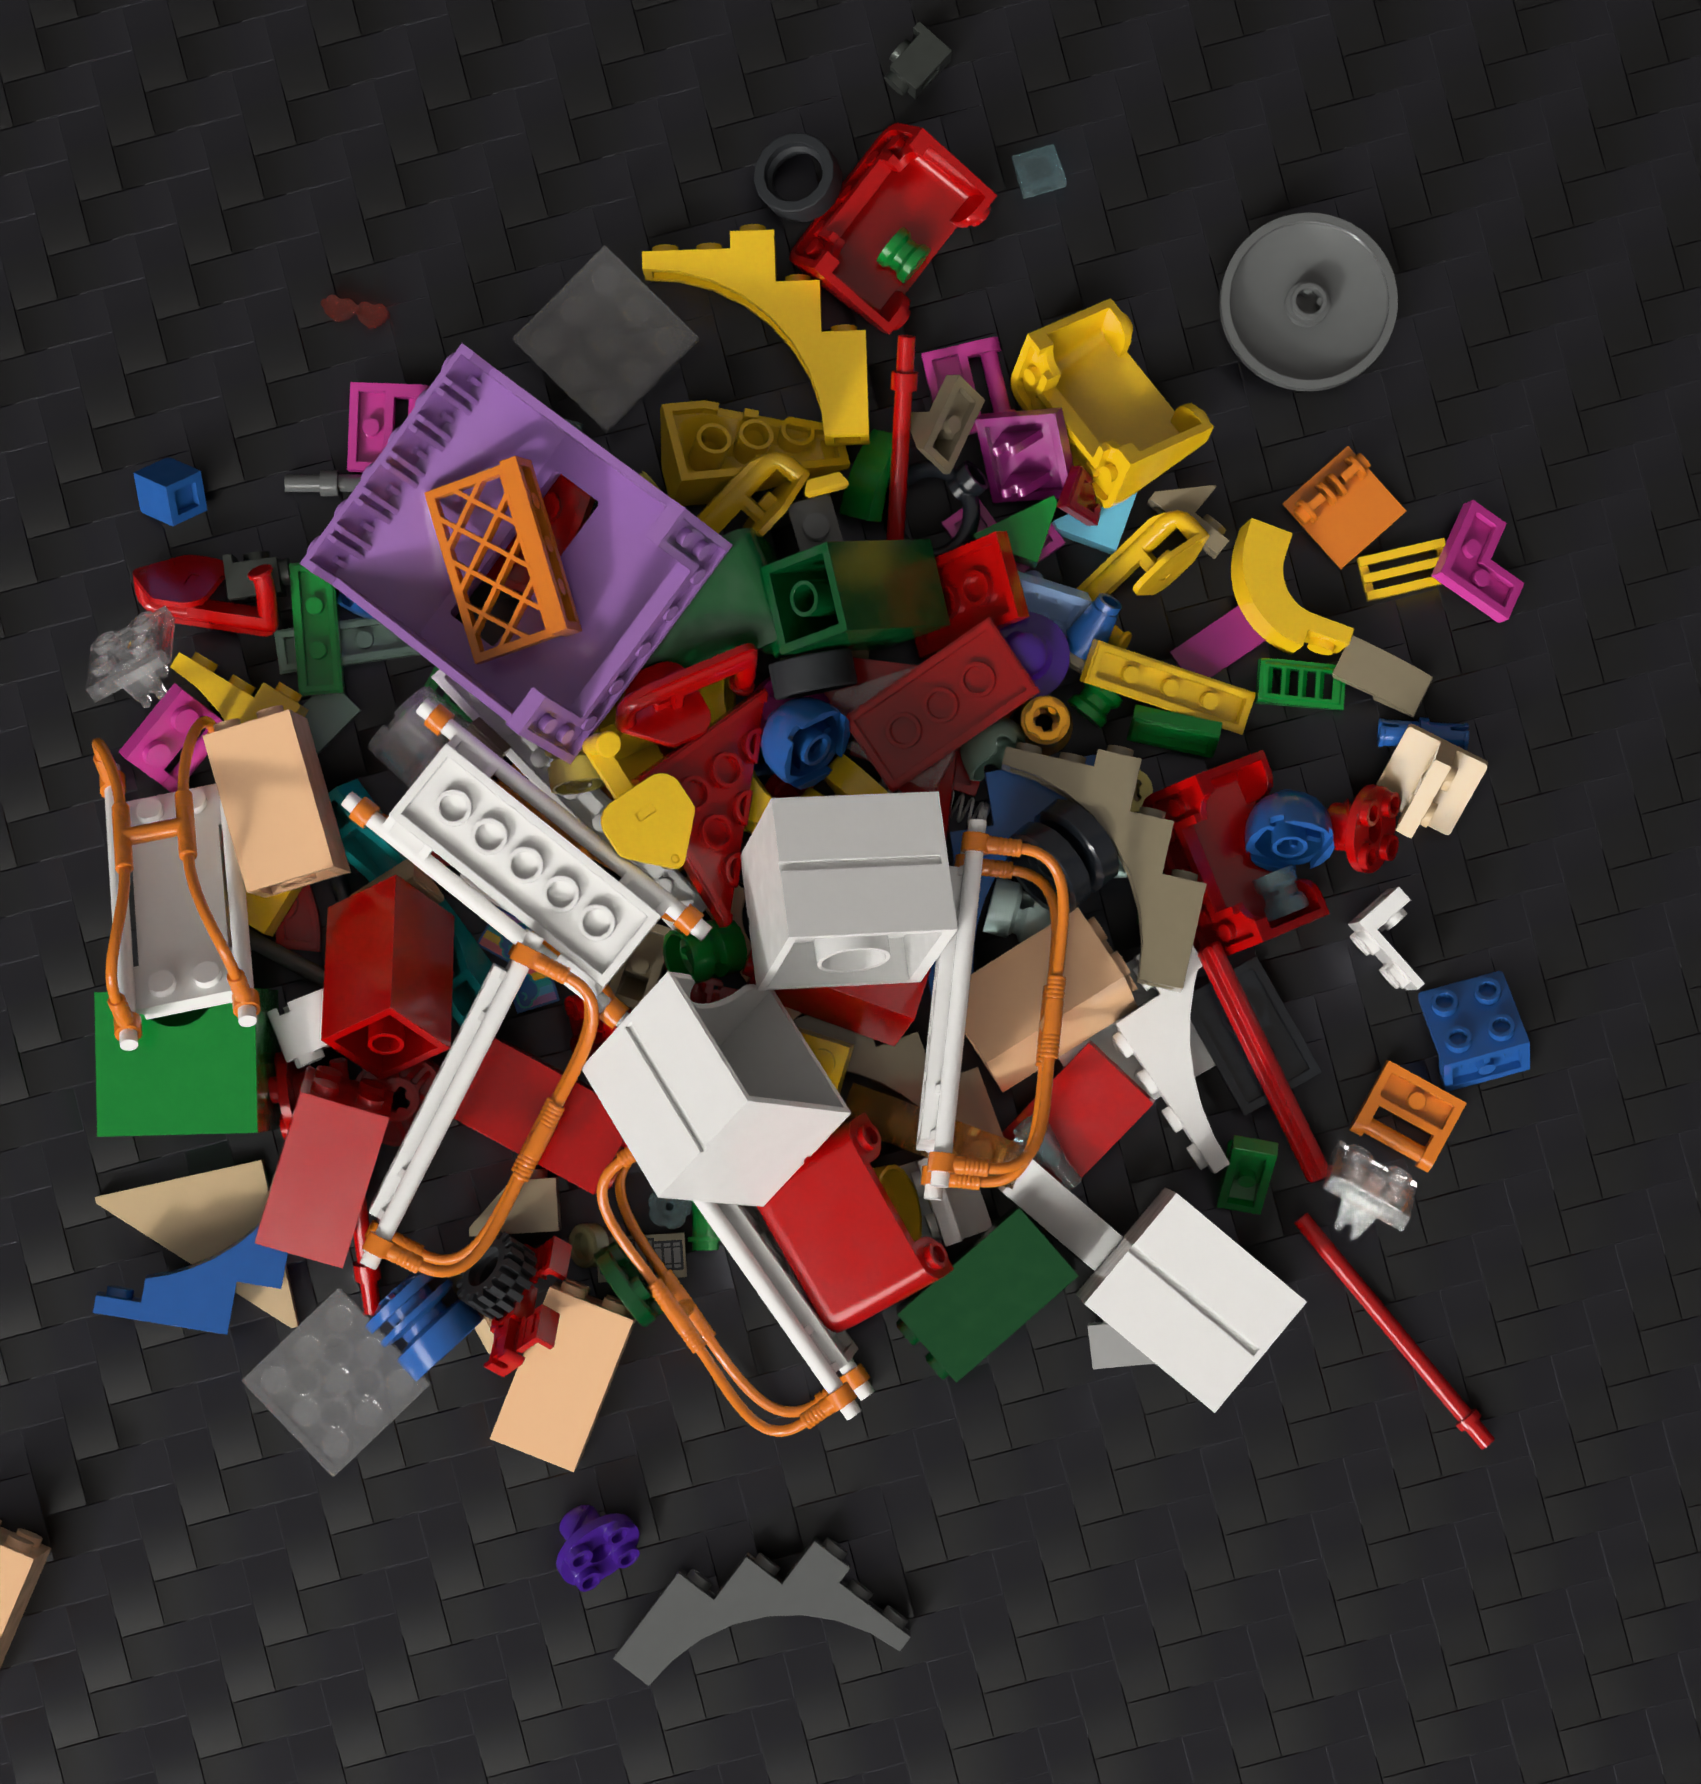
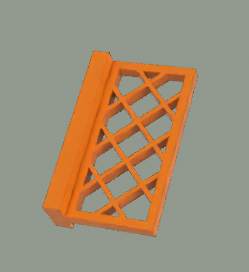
M519 456L499 461L500 465L424 493L474 663L479 665L559 636L567 637L582 632L532 461ZM500 478L504 495L496 509L479 500L487 482ZM474 487L470 495L464 492V490ZM456 494L468 500L457 523L445 518L440 499ZM476 505L494 514L484 537L465 528ZM508 506L510 509L511 516L505 514L508 509ZM502 519L513 524L517 533V538L510 552L492 543ZM448 526L454 529L451 536L449 533ZM462 534L480 543L470 566L458 561L455 553L456 545ZM488 548L507 557L496 580L478 571ZM521 550H522L524 559L518 557V555H519V553H520ZM515 562L526 567L530 576L523 595L504 585ZM460 569L466 571L464 578L462 577ZM474 577L493 586L482 609L471 604L467 592ZM501 591L520 600L509 623L490 614ZM533 593H535L537 602L531 600ZM528 605L540 611L545 630L529 635L517 628ZM473 612L479 614L477 621L475 620ZM488 619L506 630L498 646L485 651L480 634ZM514 634L521 637L520 639L511 641Z

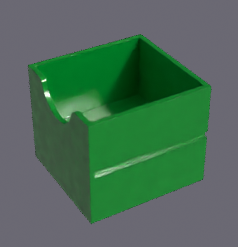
M254 988L259 992L261 1011L257 1015L256 1024L250 1027H244L239 1024L238 1017L233 1014L232 1003L147 1020L144 1014H139L142 1022V1036L138 1039V1047L132 1051L121 1049L120 1041L115 1038L114 1017L107 1003L109 998L108 992H94L97 1137L260 1133L280 1129V1104L272 1103L268 1089L269 1077L276 1076L274 1057L275 1053L280 1052V1048L267 1012L277 1008L279 1013L278 990Z

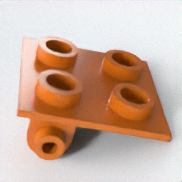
M1349 446L1343 449L1282 503L1340 570L1406 512L1403 506L1370 471L1369 467L1371 464L1361 453L1356 455Z

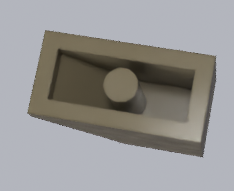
M535 1169L529 1182H524L500 1232L519 1234L560 1231L562 1225L559 1176L548 1177L547 1169ZM504 1189L469 1227V1236H477L491 1216Z

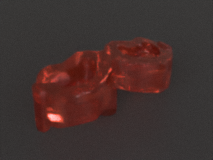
M329 295L321 301V306L324 307L325 313L338 323L350 320L356 314L361 323L372 329L383 325L390 318V312L383 304L372 305L365 301L357 305L350 298L340 299L336 295Z

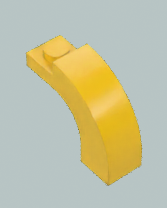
M1251 518L1239 529L1231 561L1233 591L1246 620L1265 641L1289 655L1300 649L1304 642L1308 643L1307 648L1322 655L1337 654L1350 644L1354 628L1307 611L1292 598L1286 587L1283 565L1293 533Z

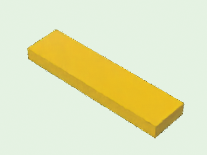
M1096 639L1092 641L1079 680L1171 712L1222 722V729L1243 735L1256 696L1255 692Z

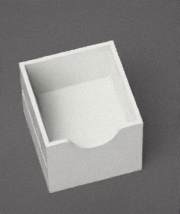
M939 791L771 798L740 855L757 991L921 982L958 930Z
M668 971L588 1059L582 1071L658 1198L763 1207L805 1163L804 1159L807 1156H811L851 1114V1111L774 990L757 991L755 984H747L724 999L700 1004L690 1000V993L695 984L692 976Z
M1164 1187L1124 1235L1122 1241L1076 1293L1088 1308L1214 1413L1307 1303V1301L1179 1194Z

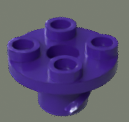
M1029 612L1030 617L999 629L1041 690L1040 693L1028 701L1052 693L1063 681L1070 662L1069 645L1062 630L1051 619L1034 612Z
M580 1505L567 1512L560 1522L559 1530L566 1542L558 1554L556 1567L567 1583L576 1585L582 1592L594 1589L602 1579L617 1569L631 1566L640 1555L636 1547L639 1541V1530L633 1520L627 1515L616 1513L600 1516L593 1506Z

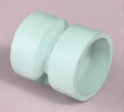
M997 877L982 932L1007 938L1011 933H1014L1018 941L1023 942L1050 925V911L1038 904L1026 891H1023L1020 883Z

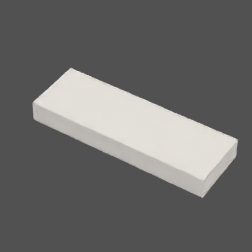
M1033 1159L1017 1179L998 1187L1001 1192L1094 1271L1099 1268L1124 1238Z

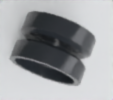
M1055 800L1035 816L1034 822L1026 823L1009 837L1017 840L1021 839L1022 843L1040 847L1057 860L1067 882L1069 913L1090 898L1091 892L1098 891L1118 875L1119 859L1116 848L1108 833L1095 817L1082 806L1070 800ZM1023 854L1020 857L1006 855L1008 862H1013V865L1026 867L1041 874L1049 881L1057 894L1052 873L1043 862ZM1016 877L1028 895L1043 908L1049 910L1042 890L1033 882Z

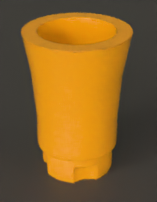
M1049 695L1039 696L1025 702L1015 710L1012 718L1013 721L1022 727L1026 743L1043 748L1042 755L1046 756L1055 754L1063 749L1069 742L1073 731V720L1070 711L1063 702ZM1040 715L1049 716L1052 720L1051 729L1043 731L1041 726H1036V718Z

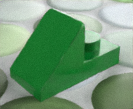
M1234 1135L1233 1140H1229L1225 1156L1230 1164L1224 1167L1222 1171L1217 1207L1261 1214L1278 1155V1143Z

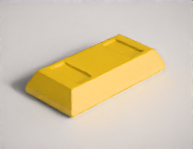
M837 471L807 479L802 492L803 496L812 498L846 489L849 483Z

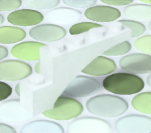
M1192 946L1184 987L1181 993L1141 984L1146 992L1154 988L1157 995L1115 1022L1114 1026L1118 1032L1112 1037L1126 1058L1134 1054L1143 1069L1137 1075L1152 1096L1159 1092L1168 1107L1163 1109L1162 1113L1173 1130L1177 1133L1183 1129L1193 1143L1186 1149L1199 1169L1202 1170L1208 1166L1212 1173H1217L1230 1163L1214 1137L1203 1110L1194 1077L1190 1047V1013L1197 971L1203 965L1198 957V952ZM1140 953L1133 957L1138 966L1132 969L1136 978L1138 976Z

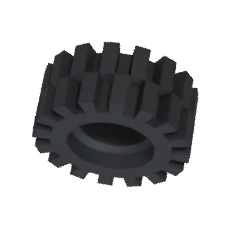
M499 1231L495 1240L481 1259L471 1268L459 1274L463 1278L457 1281L456 1287L459 1288L456 1292L457 1296L461 1298V1301L489 1319L503 1317L504 1311L510 1313L514 1309L513 1303L515 1301L519 1303L522 1301L524 1296L521 1293L524 1289L529 1290L532 1285L529 1278L536 1275L537 1269L533 1266L538 1264L537 1258L534 1256L535 1252L508 1233Z

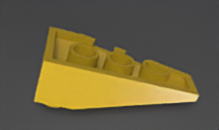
M706 400L662 404L660 408L662 473L668 496L682 506L709 504L748 461L773 452L786 453L795 458L810 472L808 479L848 469L850 466L845 445L826 446L823 423L790 416L785 420L759 416L758 410L745 408L744 412L719 408V403ZM776 469L755 492L778 487L788 479Z

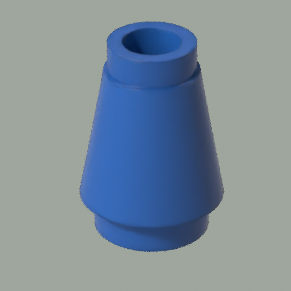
M1100 593L1066 630L1070 652L1086 660L1093 639L1105 643L1109 642L1119 615L1118 613L1122 608L1121 603L1117 599L1106 593Z

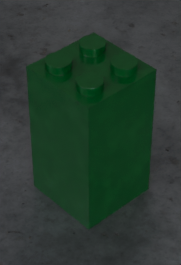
M930 539L831 541L761 567L781 655L815 653L841 648H849L851 651L886 649L951 625Z
M1015 1204L993 1223L987 1231H984L950 1261L954 1270L936 1282L915 1292L896 1308L897 1315L900 1317L896 1322V1327L913 1346L920 1341L927 1348L929 1353L925 1356L926 1361L942 1380L950 1375L957 1383L1079 1275Z

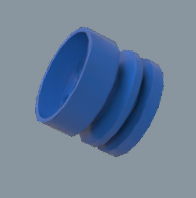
M421 1272L410 1274L378 1304L372 1319L365 1325V1328L373 1334L387 1321L394 1329L380 1342L384 1348L403 1337L408 1345L399 1355L397 1362L416 1382L486 1318L460 1299L447 1306L442 1299L451 1289L453 1282L447 1279L433 1291L427 1284L435 1277Z

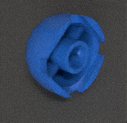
M813 697L791 699L772 711L765 722L761 739V749L765 762L785 783H789L798 789L812 787L830 774L832 769L827 765L835 754L842 758L850 737V723L847 717L841 714L836 707L823 700Z
M1285 789L1269 794L1254 805L1245 825L1246 852L1249 851L1251 853V861L1256 866L1272 872L1293 873L1296 872V865L1307 862L1310 863V869L1317 867L1330 858L1335 848L1329 812L1316 797L1305 792Z

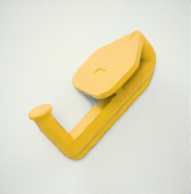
M773 452L748 461L697 515V518L719 534L738 512L742 510L749 516L743 528H753L763 537L788 510L810 476V472L795 458L786 453ZM777 469L788 480L776 487L772 492L768 491L757 503L751 496Z
M1175 510L1153 516L1077 589L1087 592L1093 602L1100 593L1110 595L1141 566L1146 573L1135 583L1132 590L1138 596L1155 595L1168 587L1196 560L1210 535L1188 512ZM1178 528L1187 541L1172 551L1166 550L1160 557L1156 558L1152 551ZM1115 624L1108 644L1126 649L1131 641L1132 633L1129 631L1123 632Z
M604 731L585 738L582 744L583 751L615 799L604 808L601 815V826L617 854L624 859L660 866L667 870L682 867L686 859L695 807L679 781L669 774L659 773L649 776L633 787L614 758L621 748V739L618 734L613 731Z

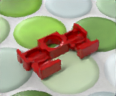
M553 1236L536 1249L528 1244H524L535 1252L534 1256L538 1264L533 1266L537 1269L536 1275L529 1278L532 1284H536L539 1277L546 1280L549 1274L562 1281L567 1278L572 1245L556 1236ZM531 1285L529 1290H523L521 1294L524 1298L520 1303L518 1301L513 1303L514 1309L510 1313L504 1311L503 1317L492 1319L490 1332L494 1333V1341L489 1361L484 1363L483 1366L501 1377H505L523 1364L525 1357L518 1354V1352L522 1354L536 1343L548 1349H552L555 1345L560 1314L543 1304L535 1308L538 1288Z

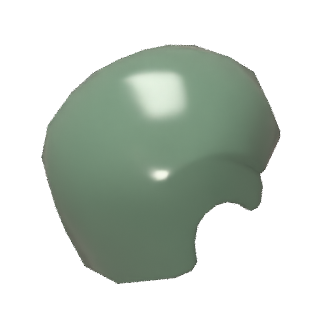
M1002 718L960 747L961 761L970 780H983L985 777L984 767L987 765H994L1002 769L1006 746L1015 748L1017 742L1026 743L1025 734L1019 724L1011 719Z

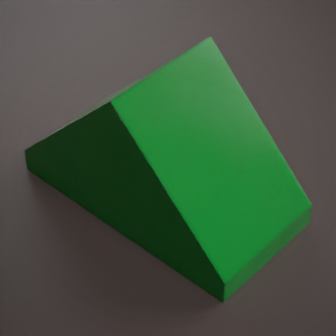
M1053 495L975 533L973 541L995 531H1007L1015 562L1036 569L1058 503L1055 496Z

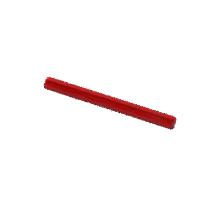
M1219 941L1205 944L1199 948L1198 957L1306 1180L1309 1182L1321 1180L1329 1174V1166L1230 961Z

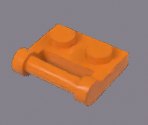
M1386 1060L1363 1105L1355 1115L1349 1130L1359 1136L1365 1133L1416 1161L1415 1166L1419 1169L1429 1172L1467 1103L1397 1064ZM1378 1107L1431 1134L1428 1143L1423 1146L1374 1119L1373 1116Z

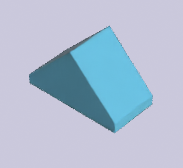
M1137 492L1124 502L1111 508L1105 509L1101 507L1098 526H1087L1069 514L1054 520L1052 525L1060 536L1112 555L1119 545Z

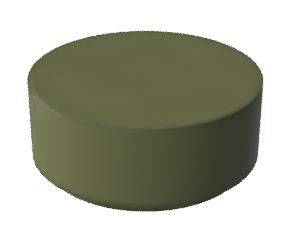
M584 1223L578 1224L573 1228L569 1237V1244L572 1245L571 1257L573 1261L581 1268L598 1267L593 1254L604 1246L609 1245L607 1233L600 1224Z

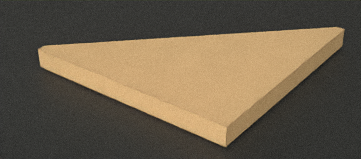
M263 1159L95 1197V1201L102 1208L193 1265L216 1255L234 1244L260 1222L270 1186ZM287 1264L281 1289L242 1282L236 1283L235 1293L290 1328L300 1326Z

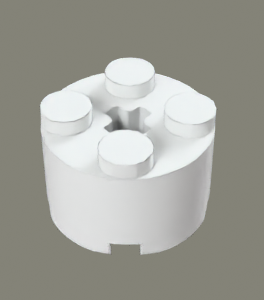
M324 988L288 1002V1006L283 1008L285 1014L281 1016L277 1008L267 1012L286 1062L294 1061L297 1069L321 1060L325 1057L323 1050L330 1047L321 1041Z

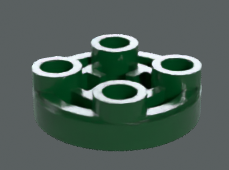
M613 1241L608 1246H604L593 1254L595 1262L607 1282L639 1324L646 1327L663 1313L655 1298H653L642 1281V1275L616 1241Z

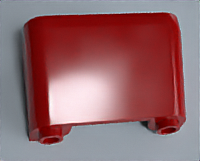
M894 123L881 133L844 180L835 204L823 216L814 219L793 247L789 260L806 275L811 276V279L820 280V285L879 331L890 335L892 331L901 328L911 314L909 310L911 300L905 295L909 288L957 227L967 228L970 225L976 227L987 218L991 211L990 204L997 195L924 128ZM902 227L911 232V239L917 244H926L931 248L925 261L904 284L897 279L896 272L892 268L882 267L876 262L881 251Z
M1263 750L1201 772L1152 793L1144 799L1142 807L1166 812L1165 819L1174 821L1163 869L1164 873L1171 875L1172 869L1189 871L1198 874L1197 882L1206 883L1193 942L1197 952L1205 944L1219 941L1226 955L1229 956L1330 914L1321 891L1311 880L1302 878L1288 882L1285 873L1272 872L1256 866L1251 861V853L1249 851L1246 852L1245 825L1247 818L1256 804V800L1267 796L1273 787L1272 771Z
M866 1112L842 1123L811 1156H807L804 1159L805 1163L763 1207L756 1206L825 1327L836 1333L843 1332L954 1270L948 1259L947 1251L941 1243L928 1236L913 1240L870 1163L880 1155L881 1136L878 1129L871 1123Z

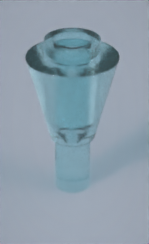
M1033 1115L1024 1119L1013 1131L1016 1137L1012 1142V1146L1022 1153L1028 1140ZM1048 1122L1043 1142L1033 1160L1047 1170H1052L1066 1188L1071 1190L1081 1182L1082 1178L1066 1161L1065 1154Z

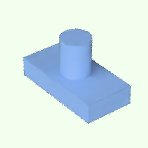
M1035 570L1025 573L1018 571L1028 612L1038 613L1051 619L1067 636L1066 630L1092 603L1089 594L1085 591L1046 580L1040 572Z

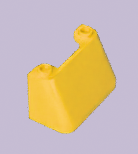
M1111 298L1028 333L1011 375L1013 395L1023 410L1062 407L1074 466H1082L1090 473L1094 480V483L1091 484L1095 492L1096 503H1100V506L1105 509L1124 502L1204 445L1214 428L1207 414L1192 403L1183 404L1174 411L1127 351L1131 344L1133 325L1130 318L1119 309Z

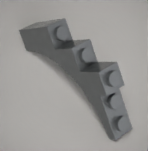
M815 1536L784 1578L777 1574L781 1568L766 1555L759 1553L755 1558L747 1552L716 1594L709 1590L713 1583L703 1574L693 1568L687 1573L680 1567L616 1651L613 1659L649 1686L672 1660L701 1639L734 1624L763 1617L804 1615L839 1621L871 1633L898 1651L902 1650L911 1638L910 1630L905 1627L909 1621L897 1610L889 1605L882 1610L869 1600L873 1593L854 1578L849 1583L843 1580V1577L850 1569V1562L845 1559L848 1552L829 1537L822 1542Z

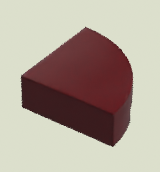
M1071 466L1056 507L1087 526H1098L1101 506L1100 503H1096L1095 492L1091 484L1094 483V480L1090 473L1082 466Z

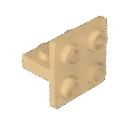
M1409 724L1376 785L1385 786L1390 791L1397 792L1400 795L1401 805L1399 812H1401L1396 831L1412 839L1418 826L1421 825L1425 828L1429 826L1445 835L1451 834L1486 772L1488 762L1414 724Z

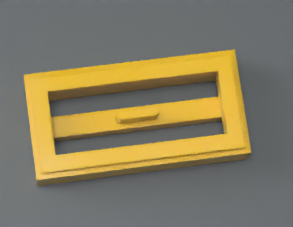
M1445 538L1359 557L1357 563L1367 602L1441 585L1442 583L1435 578L1428 577L1374 590L1372 582L1435 568L1446 544ZM1433 550L1436 551V558L1372 573L1369 571L1368 566Z

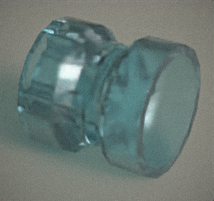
M1293 864L1252 881L1256 893L1263 896L1266 903L1264 912L1268 922L1310 906L1305 893L1298 890L1296 885L1298 876Z

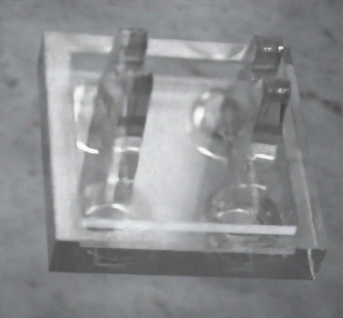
M166 606L153 613L145 611L136 616L130 625L115 633L114 631L105 632L93 642L90 648L85 690L95 703L123 688L144 708H149L151 706L149 693L155 694L159 700L166 694V689L160 677L166 678L168 676L167 664L171 663L175 627V618Z
M1339 1140L1331 1153L1323 1186L1324 1189L1341 1198L1334 1228L1340 1231L1346 1224L1350 1223L1353 1225L1350 1237L1357 1239L1378 1218L1403 1231L1412 1215L1417 1182L1412 1180L1411 1175L1404 1169L1394 1165L1388 1167L1375 1160L1373 1155L1364 1147L1357 1144L1348 1145Z

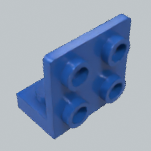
M1502 971L1481 975L1418 994L1419 1004L1439 1055V1075L1444 1091H1453L1530 1069V1041Z

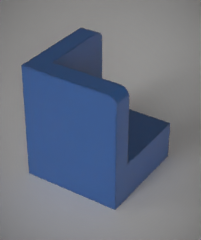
M167 457L133 473L139 507L142 513L170 526H175L207 511L200 470Z

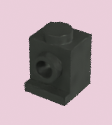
M920 21L913 27L914 40L912 43L905 39L891 54L889 59L893 63L890 65V71L884 77L885 81L897 93L903 96L908 92L914 99L950 63L952 50Z
M258 551L243 554L244 561L238 562V559L232 554L222 555L228 599L233 603L257 601L254 583L249 580L247 575L251 569L263 564H270L273 567L271 574L275 583L276 597L287 596L285 585H290V562L288 558L278 559L277 557H270L269 551Z

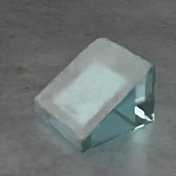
M1054 144L1011 156L1023 199L1066 187V176Z

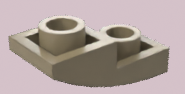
M1353 635L1350 644L1344 649L1332 673L1334 679L1370 694L1375 701L1413 718L1433 680L1432 676L1417 667Z

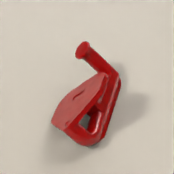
M183 555L139 567L133 571L134 588L139 603L144 609L166 622L263 637L274 634L279 627L276 589L271 574L273 567L270 564L259 565L251 569L247 575L255 586L257 606L209 599L225 579L223 561L217 558Z
M746 643L688 668H684L675 662L665 661L640 670L627 687L622 701L617 706L615 717L617 730L667 747H677L701 737L710 727L711 712L698 690L731 676L729 679L730 689L740 696L750 695L754 691L758 660L756 646L752 643Z

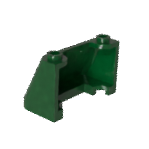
M741 528L722 535L733 546L641 670L665 661L675 662L684 668H688L746 643L754 644L757 651H762L764 654H774L775 658H784L792 655H781L761 571V567L778 561L772 545L755 529Z

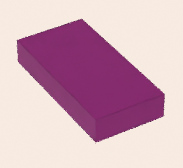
M1238 605L1172 650L1169 654L1178 667L1212 678L1265 642V639L1249 624Z

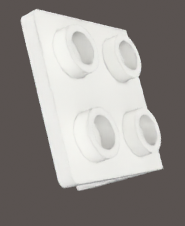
M1400 887L1390 888L1384 891L1348 923L1354 931L1350 938L1366 956L1375 954L1383 963L1379 971L1395 989L1400 987L1406 990H1418L1425 983L1378 931V929L1381 932L1385 929L1387 931L1390 930L1407 915L1403 907L1411 899Z

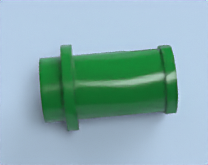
M691 1201L692 1237H688V1242H692V1251L719 1250V1242L721 1240L695 1203Z

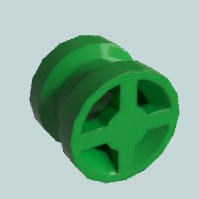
M902 227L881 251L876 262L882 267L892 268L896 272L897 279L904 284L919 269L929 255L931 248L926 244H917L911 239V232Z
M1084 683V688L1079 694H1073L1067 701L1077 713L1099 729L1107 722L1106 715L1109 711L1117 709L1123 702L1116 693Z

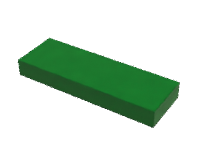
M290 563L289 572L299 694L302 697L344 694L345 685L337 589L311 573L300 563Z

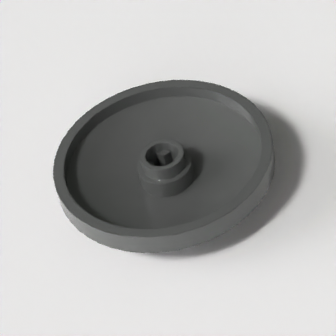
M1296 213L1280 217L1261 226L1237 249L1223 277L1219 303L1220 317L1223 330L1231 348L1243 364L1257 376L1276 386L1290 390H1326L1354 379L1364 372L1381 354L1389 341L1396 322L1398 311L1397 285L1391 265L1378 244L1363 230L1346 220L1332 215Z

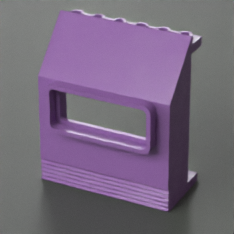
M462 343L456 352L446 358L441 372L431 386L418 396L414 409L403 424L391 433L388 444L375 462L368 465L363 471L361 481L350 496L338 505L333 519L322 534L310 543L307 554L300 564L314 575L333 585L506 721V725L518 735L571 764L581 751L584 739L593 735L733 545L685 507L671 499ZM519 456L532 461L542 498H544L562 474L598 501L597 508L560 556L582 632L567 637L559 636L479 665L474 663L463 623L455 618L459 613V609L424 493L500 465L499 461ZM497 478L487 482L479 500L497 509L504 495L501 479ZM474 487L464 490V492L470 495ZM456 494L440 499L445 518L457 523L468 500ZM476 505L465 528L484 537L494 514ZM508 506V509L505 514L511 516L510 509ZM502 519L492 543L506 549L517 534L515 526ZM448 526L449 533L451 536L454 529ZM462 534L455 548L457 560L470 566L480 543ZM488 548L478 571L487 575L501 554ZM460 569L462 577L464 578L466 571ZM474 577L467 592L469 598L482 582L481 579ZM533 593L531 600L537 602L535 593ZM528 605L517 628L529 635L545 630L540 611ZM514 634L511 641L520 639L521 637ZM481 638L484 650L497 647L501 638L494 646H491Z

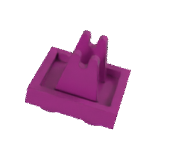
M1062 407L981 414L975 419L993 503L1045 500L1053 495L1056 499H1059L1070 468L1074 466Z

